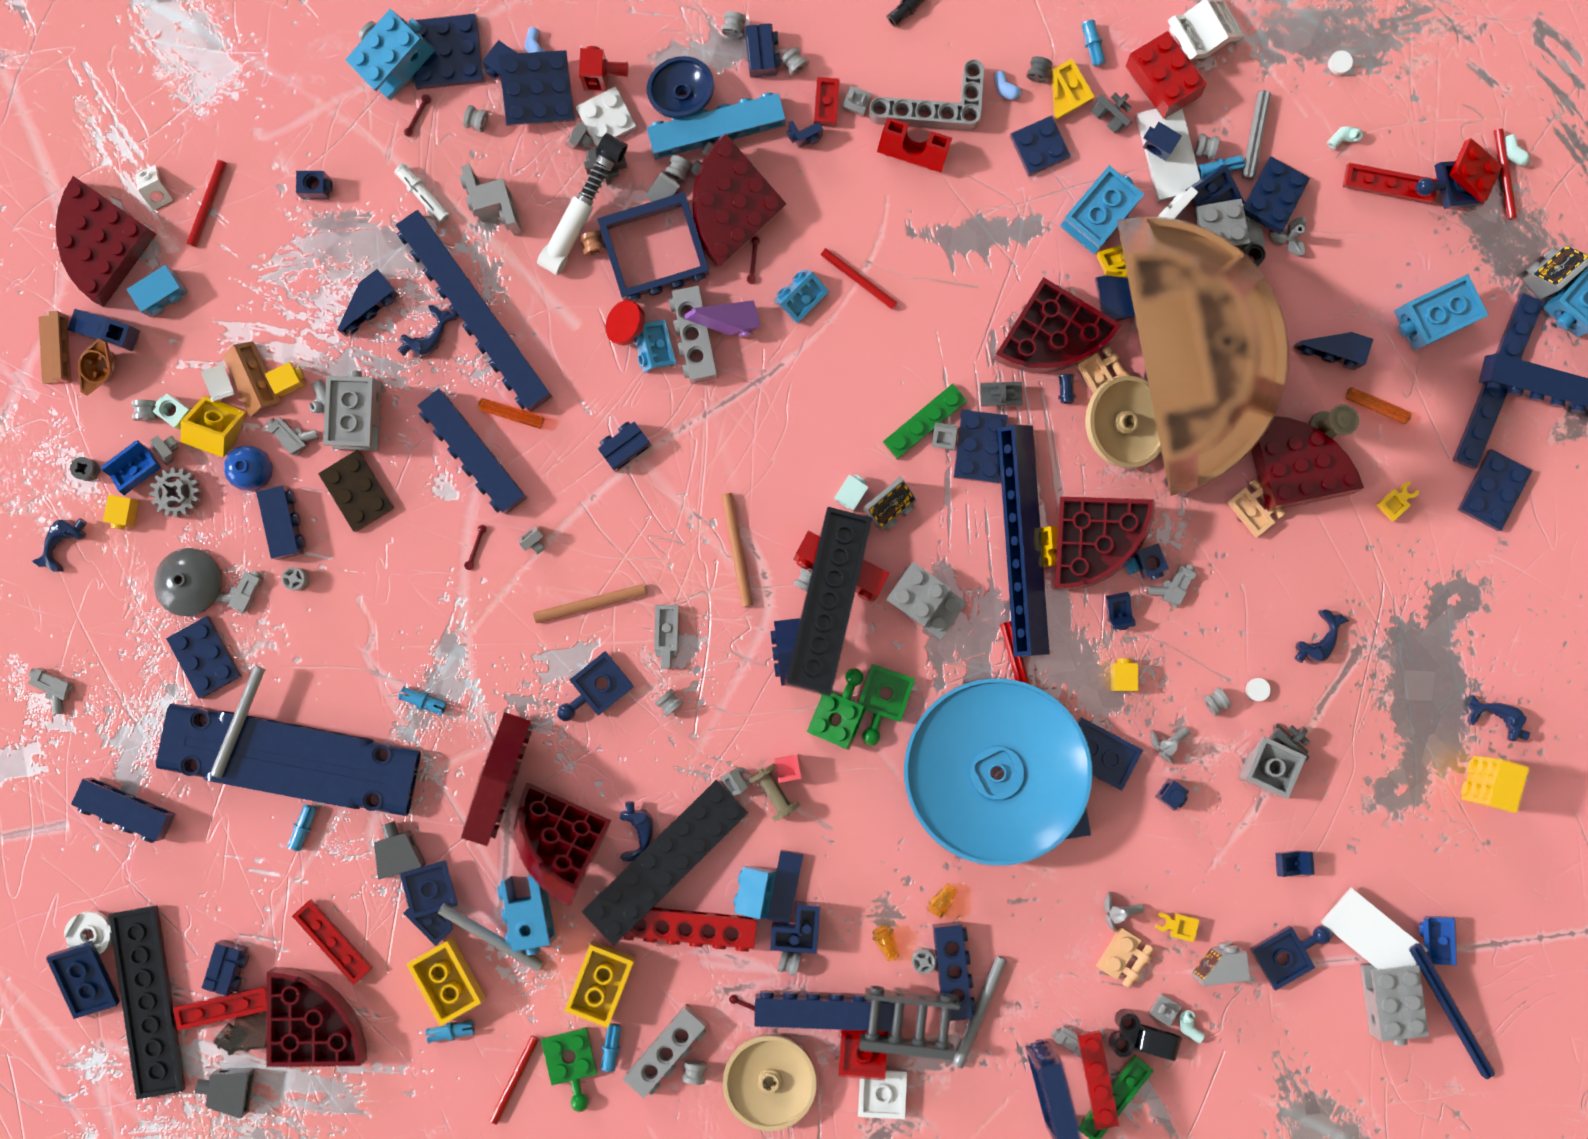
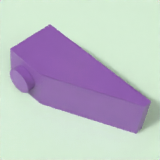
M754 300L698 307L685 314L686 320L730 336L740 335V338L753 335V331L761 327Z

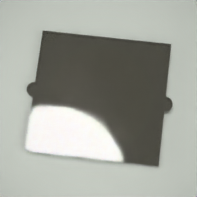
M266 1011L236 1017L227 1050H245V1052L253 1049H265Z

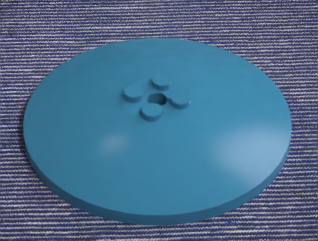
M1002 678L983 679L952 689L936 700L925 711L917 722L907 745L904 761V780L907 796L915 816L925 831L939 845L952 854L970 862L990 866H1009L1028 862L1046 854L1059 845L1072 832L1079 822L1089 799L1092 783V762L1087 741L1080 726L1058 700L1047 692L1024 682ZM995 767H1000L1004 771L1003 778L999 780L993 779L990 774L991 770Z

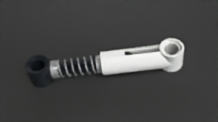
M609 133L602 137L596 152L599 155L596 160L597 163L594 164V169H591L592 173L588 175V180H585L586 184L582 186V191H579L577 197L574 196L550 242L541 251L537 265L556 276L563 271L568 261V255L594 208L592 200L596 198L595 194L599 193L598 189L602 187L601 183L605 182L604 178L608 176L607 172L611 171L614 163L619 164L628 148L627 143Z

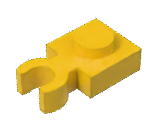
M1410 481L1404 482L1400 486L1399 492L1396 489H1392L1376 504L1391 522L1395 521L1411 506L1407 500L1415 498L1420 492L1415 490L1411 494L1408 493L1407 487L1411 484Z
M1058 526L1042 527L1040 529L1043 567L1056 566L1057 556L1054 550L1057 549Z
M1158 913V916L1165 918L1166 922L1162 926L1155 924V928L1160 931L1171 929V937L1194 943L1199 919L1175 913L1174 919H1171L1166 913Z

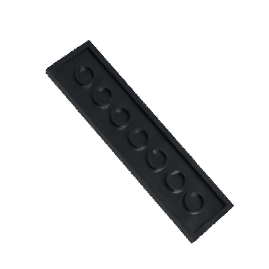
M827 507L784 685L831 696L872 518Z
M715 780L582 913L615 946L748 812Z
M158 905L110 913L108 915L136 1100L183 1092L185 1090V1082Z

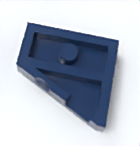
M1227 165L1219 166L1192 185L1198 192L1191 200L1194 208L1196 206L1242 198Z
M409 908L403 913L435 946L453 930L451 921L438 914V911L411 919Z

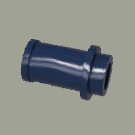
M1060 375V395L1058 399L1061 404L1074 403L1076 395L1073 390V375Z

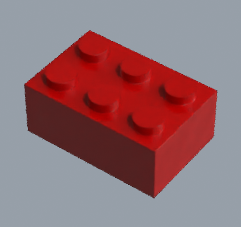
M1168 31L1130 53L1125 66L1163 119L1201 97L1207 85Z

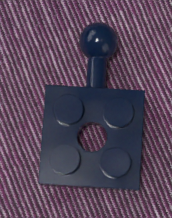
M1455 161L1440 162L1434 165L1438 181L1434 182L1430 178H1422L1416 184V191L1421 196H1429L1434 191H1440L1444 209L1473 207L1484 204V202L1480 203L1462 186L1460 188L1458 183L1449 176Z
M604 651L570 679V682L581 695L570 704H561L557 709V716L562 721H570L575 716V710L585 702L599 716L635 686L607 651ZM601 676L608 680V687L604 690L596 687V680Z
M1289 925L1251 947L1250 950L1271 987L1276 991L1315 968L1306 950L1317 943H1329L1332 939V932L1326 926H1318L1314 929L1312 936L1300 941L1292 926ZM1281 952H1286L1288 955V960L1284 964L1277 962V956Z

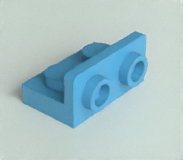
M801 270L795 274L793 282L788 287L785 286L779 290L774 302L781 306L795 323H799L829 290L812 271Z
M666 320L644 323L641 334L636 335L634 338V344L637 345L639 353L638 362L643 372L646 373L652 369L674 366L676 360Z

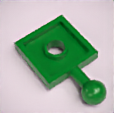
M871 664L858 704L867 707L866 711L874 713L870 728L865 729L862 734V740L865 744L874 746L880 741L878 729L883 717L901 722L915 678ZM884 686L890 687L893 692L892 697L888 700L882 699L879 695L880 689Z
M851 668L846 672L845 680L847 684L842 696L834 693L830 697L821 696L807 730L808 733L847 750H850L867 709L865 706L850 701L855 686L860 685L863 681V673L857 668ZM839 713L842 718L841 723L838 726H834L832 724V717Z
M584 1027L542 1038L541 1042L551 1086L570 1081L574 1095L571 1098V1107L576 1112L585 1111L589 1106V1099L587 1095L582 1093L579 1079L598 1073L588 1028ZM572 1050L576 1056L575 1061L566 1062L563 1058L564 1051Z

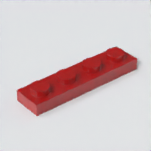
M1354 163L1346 165L1343 187L1428 204L1435 202L1437 192L1434 191L1429 196H1421L1417 193V182L1427 177Z
M312 899L307 901L292 915L296 922L353 985L373 968Z
M267 986L232 993L229 996L223 995L175 1006L173 1011L177 1031L266 1011Z
M1101 1031L1077 1034L1095 1129L1119 1126Z

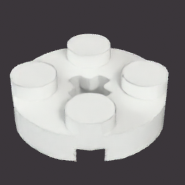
M85 911L72 917L64 930V938L66 937L68 943L66 945L67 948L93 940L99 955L107 951L112 944L109 919L97 911ZM91 929L93 931L94 938H90L89 940H87V935L84 933V931H88Z

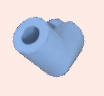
M529 27L525 41L527 53L546 52L537 43L540 30L537 28Z
M1005 71L994 73L999 95L1009 100L1018 99L1021 96V88L1007 82Z

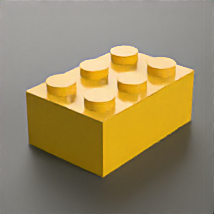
M1473 755V759L1469 761L1467 771L1469 772L1467 780L1461 788V800L1517 814L1529 767L1502 759Z
M453 937L406 964L439 1026L481 1004L486 998Z
M593 940L589 945L564 1011L608 1028L636 957Z

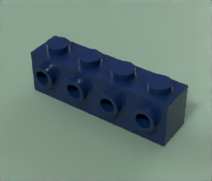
M92 777L81 780L71 805L78 808V812L85 815H96L99 817V821L106 824L114 823L119 825L120 830L130 834L135 832L142 835L141 839L150 843L165 838L175 816V813Z

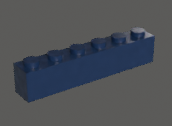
M1498 353L1484 357L1479 383L1486 384L1488 389L1508 390L1510 395L1529 396V400L1543 402L1545 400L1550 402L1551 406L1559 408L1567 406L1571 408L1572 412L1576 413L1588 412V378Z
M438 388L417 405L421 410L419 413L421 418L427 424L429 422L432 423L436 428L433 430V433L441 442L443 440L447 442L450 446L447 448L448 452L455 460L459 457L463 463L461 466L463 471L469 477L474 476L478 481L475 486L483 495L486 493L492 499L489 503L497 513L501 511L507 514L527 498L441 389Z
M762 990L760 994H755L754 1027L868 1031L871 1000L865 999V994H853V997H844L842 993H830V996H820L818 992H807V995H797V992L785 991L783 995L774 994V991ZM881 1001L878 1031L892 1032L895 1002Z

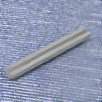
M1261 90L1257 95L1244 162L1245 167L1242 172V177L1246 179H1253L1256 175L1271 93L1265 90Z

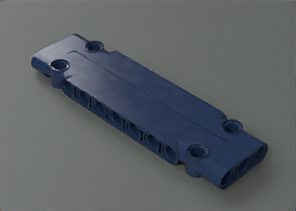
M171 703L167 708L156 758L157 769L182 773L186 776L203 777L206 781L346 808H365L369 811H380L406 817L409 814L421 758L420 750L247 715L222 778H217L210 775L235 713L227 711L216 712L210 709H201ZM202 714H205L207 717L205 725H202L200 722ZM382 748H385L389 753L386 761L382 760L379 755ZM193 759L198 764V767L195 771L192 770L190 766V763ZM372 794H376L379 797V804L377 806L373 805L370 801Z

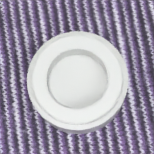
M1343 50L1335 52L1328 60V68L1335 75L1347 73L1353 64L1352 56Z
M1254 678L1247 683L1245 691L1251 700L1263 701L1270 694V685L1264 679Z

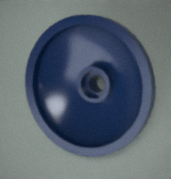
M689 56L673 57L662 62L653 70L647 82V96L652 107L658 113L669 118H686L700 112L709 103L714 92V78L708 66L701 60Z

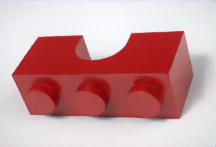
M887 117L877 152L888 157L906 161L907 163L925 167L929 170L942 172L952 138L931 131L926 141L915 142L908 136V123Z

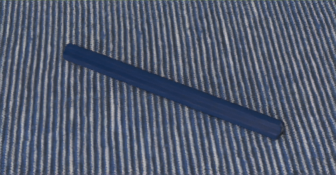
M1415 943L1413 946H1410V953L1417 965H1419L1422 974L1481 1076L1485 1079H1490L1495 1075L1493 1067L1424 947L1419 943Z

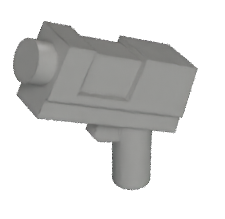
M280 417L277 420L272 418L267 422L269 426L267 430L275 435L281 442L280 444L294 456H298L300 451L308 447L305 442L319 438L316 429L305 433L299 428L293 430Z
M1188 564L1186 568L1179 566L1171 582L1169 580L1164 581L1163 587L1148 586V595L1163 596L1161 600L1171 603L1172 607H1177V605L1181 604L1191 580L1196 576V573H1194L1195 568Z
M255 570L252 573L245 571L237 588L232 587L228 594H218L215 603H229L228 607L237 609L241 614L248 611L258 586L262 584L263 579L260 578L262 574Z
M32 668L28 674L31 677L29 684L47 692L45 697L52 700V714H62V700H68L70 691L73 689V683L61 677H55L42 668Z
M1064 1025L1060 1029L1055 1028L1051 1035L1054 1037V1041L1059 1045L1067 1047L1073 1054L1081 1058L1077 1033ZM1102 1028L1099 1029L1101 1031L1102 1039L1105 1038L1106 1035L1104 1031L1102 1030Z

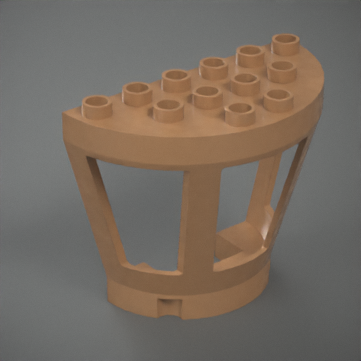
M1134 217L1117 220L1169 492L1172 496L1193 490L1220 477L1237 465L1263 437L1280 405L1286 385L1289 366L1287 328L1277 297L1266 277L1241 249L1226 238L1209 229L1182 220L1163 217Z

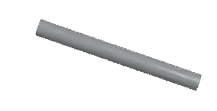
M254 665L210 775L222 778L266 669Z
M444 903L439 909L438 914L536 972L541 968L543 961L533 955H527L524 950L512 952L511 946L508 947L506 939Z
M996 956L976 1004V1011H973V1019H970L952 1062L956 1067L963 1068L1006 965L1007 960L1005 958Z

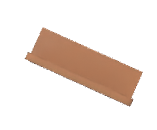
M49 311V316H39L38 318L42 383L71 382L67 330L68 318L66 314L60 311Z
M254 341L233 345L223 355V359L249 417L255 416L262 409L278 406L281 401L274 394L265 376L268 372Z

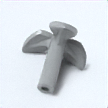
M1299 217L1294 219L1288 225V234L1284 230L1281 234L1272 231L1270 233L1272 241L1278 245L1288 241V251L1294 255L1303 256L1305 254V246L1302 241L1296 238L1305 231L1306 218Z
M1183 727L1168 740L1162 742L1159 741L1155 732L1151 730L1150 737L1154 749L1160 751L1159 755L1165 761L1175 764V761L1170 756L1176 752L1179 742L1190 734L1189 729Z
M1108 892L1104 901V910L1108 913L1105 916L1106 922L1110 929L1116 932L1114 923L1123 922L1129 915L1143 913L1142 904L1125 907L1112 906L1111 892Z

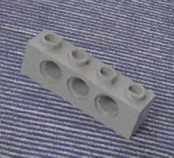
M699 285L672 291L673 298H669L671 312L676 311L677 320H674L673 323L676 334L680 333L682 342L678 343L680 356L685 355L686 364L682 365L685 378H689L691 383L718 378L708 328L686 320L682 316L683 310L687 308L703 307ZM691 330L699 333L698 338L695 340L687 339L686 335ZM700 352L703 354V359L697 363L691 360L692 354Z
M685 1004L627 1071L623 1081L643 1098L648 1093L653 1095L661 1085L659 1080L663 1076L668 1077L676 1068L674 1063L680 1057L683 1060L691 1050L689 1047L694 1040L698 1042L707 1031L704 1028L707 1022ZM682 1029L687 1031L689 1036L682 1040L676 1036V1032ZM668 1047L673 1051V1055L671 1057H664L661 1054V1049ZM653 1065L657 1068L658 1072L655 1075H650L646 1072L645 1068Z

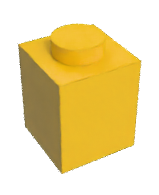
M291 362L265 374L274 394L281 398L306 386L303 381L305 378L303 370L300 366H296Z
M108 494L103 522L111 523L110 528L125 530L126 526L134 527L139 500Z
M1117 658V663H1111V691H1138V663H1131V659Z

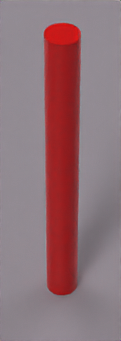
M1497 129L1494 131L1498 162L1502 165L1500 175L1507 219L1511 220L1517 218L1504 130Z
M217 160L186 244L192 247H196L227 164L222 160Z
M827 248L822 251L821 256L890 309H894L898 302Z
M533 1035L530 1036L489 1119L491 1123L498 1124L539 1038Z

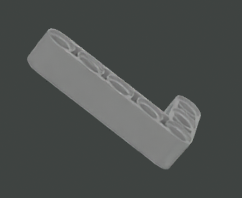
M976 59L966 62L961 77L960 103L877 97L870 104L869 118L872 122L885 125L887 117L908 123L910 127L973 130L977 127L981 116L984 66L982 62ZM975 70L978 75L970 76L967 71ZM974 92L977 97L970 99L966 96V93ZM882 107L885 113L877 114L874 112V109ZM898 109H905L908 114L900 116L896 111ZM922 110L928 111L930 116L927 118L921 117L919 112ZM949 112L953 118L947 120L941 114ZM972 114L975 120L968 121L964 115Z

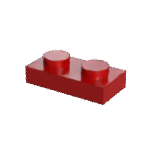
M817 77L814 124L820 122L821 125L836 126L840 78Z

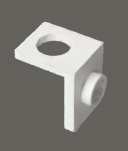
M155 165L135 174L137 190L152 210H156L173 201L171 195L160 182L158 168ZM154 191H159L163 193L164 197L161 201H153L150 199V194Z
M223 364L201 371L212 402L235 394Z

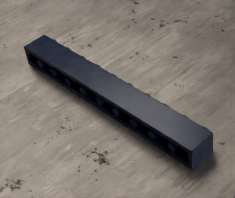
M417 209L396 224L399 230L397 236L404 245L408 243L413 250L410 251V254L417 263L421 261L426 267L423 269V272L430 281L435 280L439 285L436 288L437 292L443 300L449 299L452 304L449 306L450 310L456 318L461 316L465 323L462 326L469 336L474 334L478 340L475 345L482 354L487 352L491 358L488 363L496 373L498 371L502 373L504 379L501 381L509 391L513 389L517 394V397L514 399L521 409L527 408V410L532 412L553 397L420 211Z
M1014 424L997 428L1014 657L1050 654L1034 433L1032 425Z

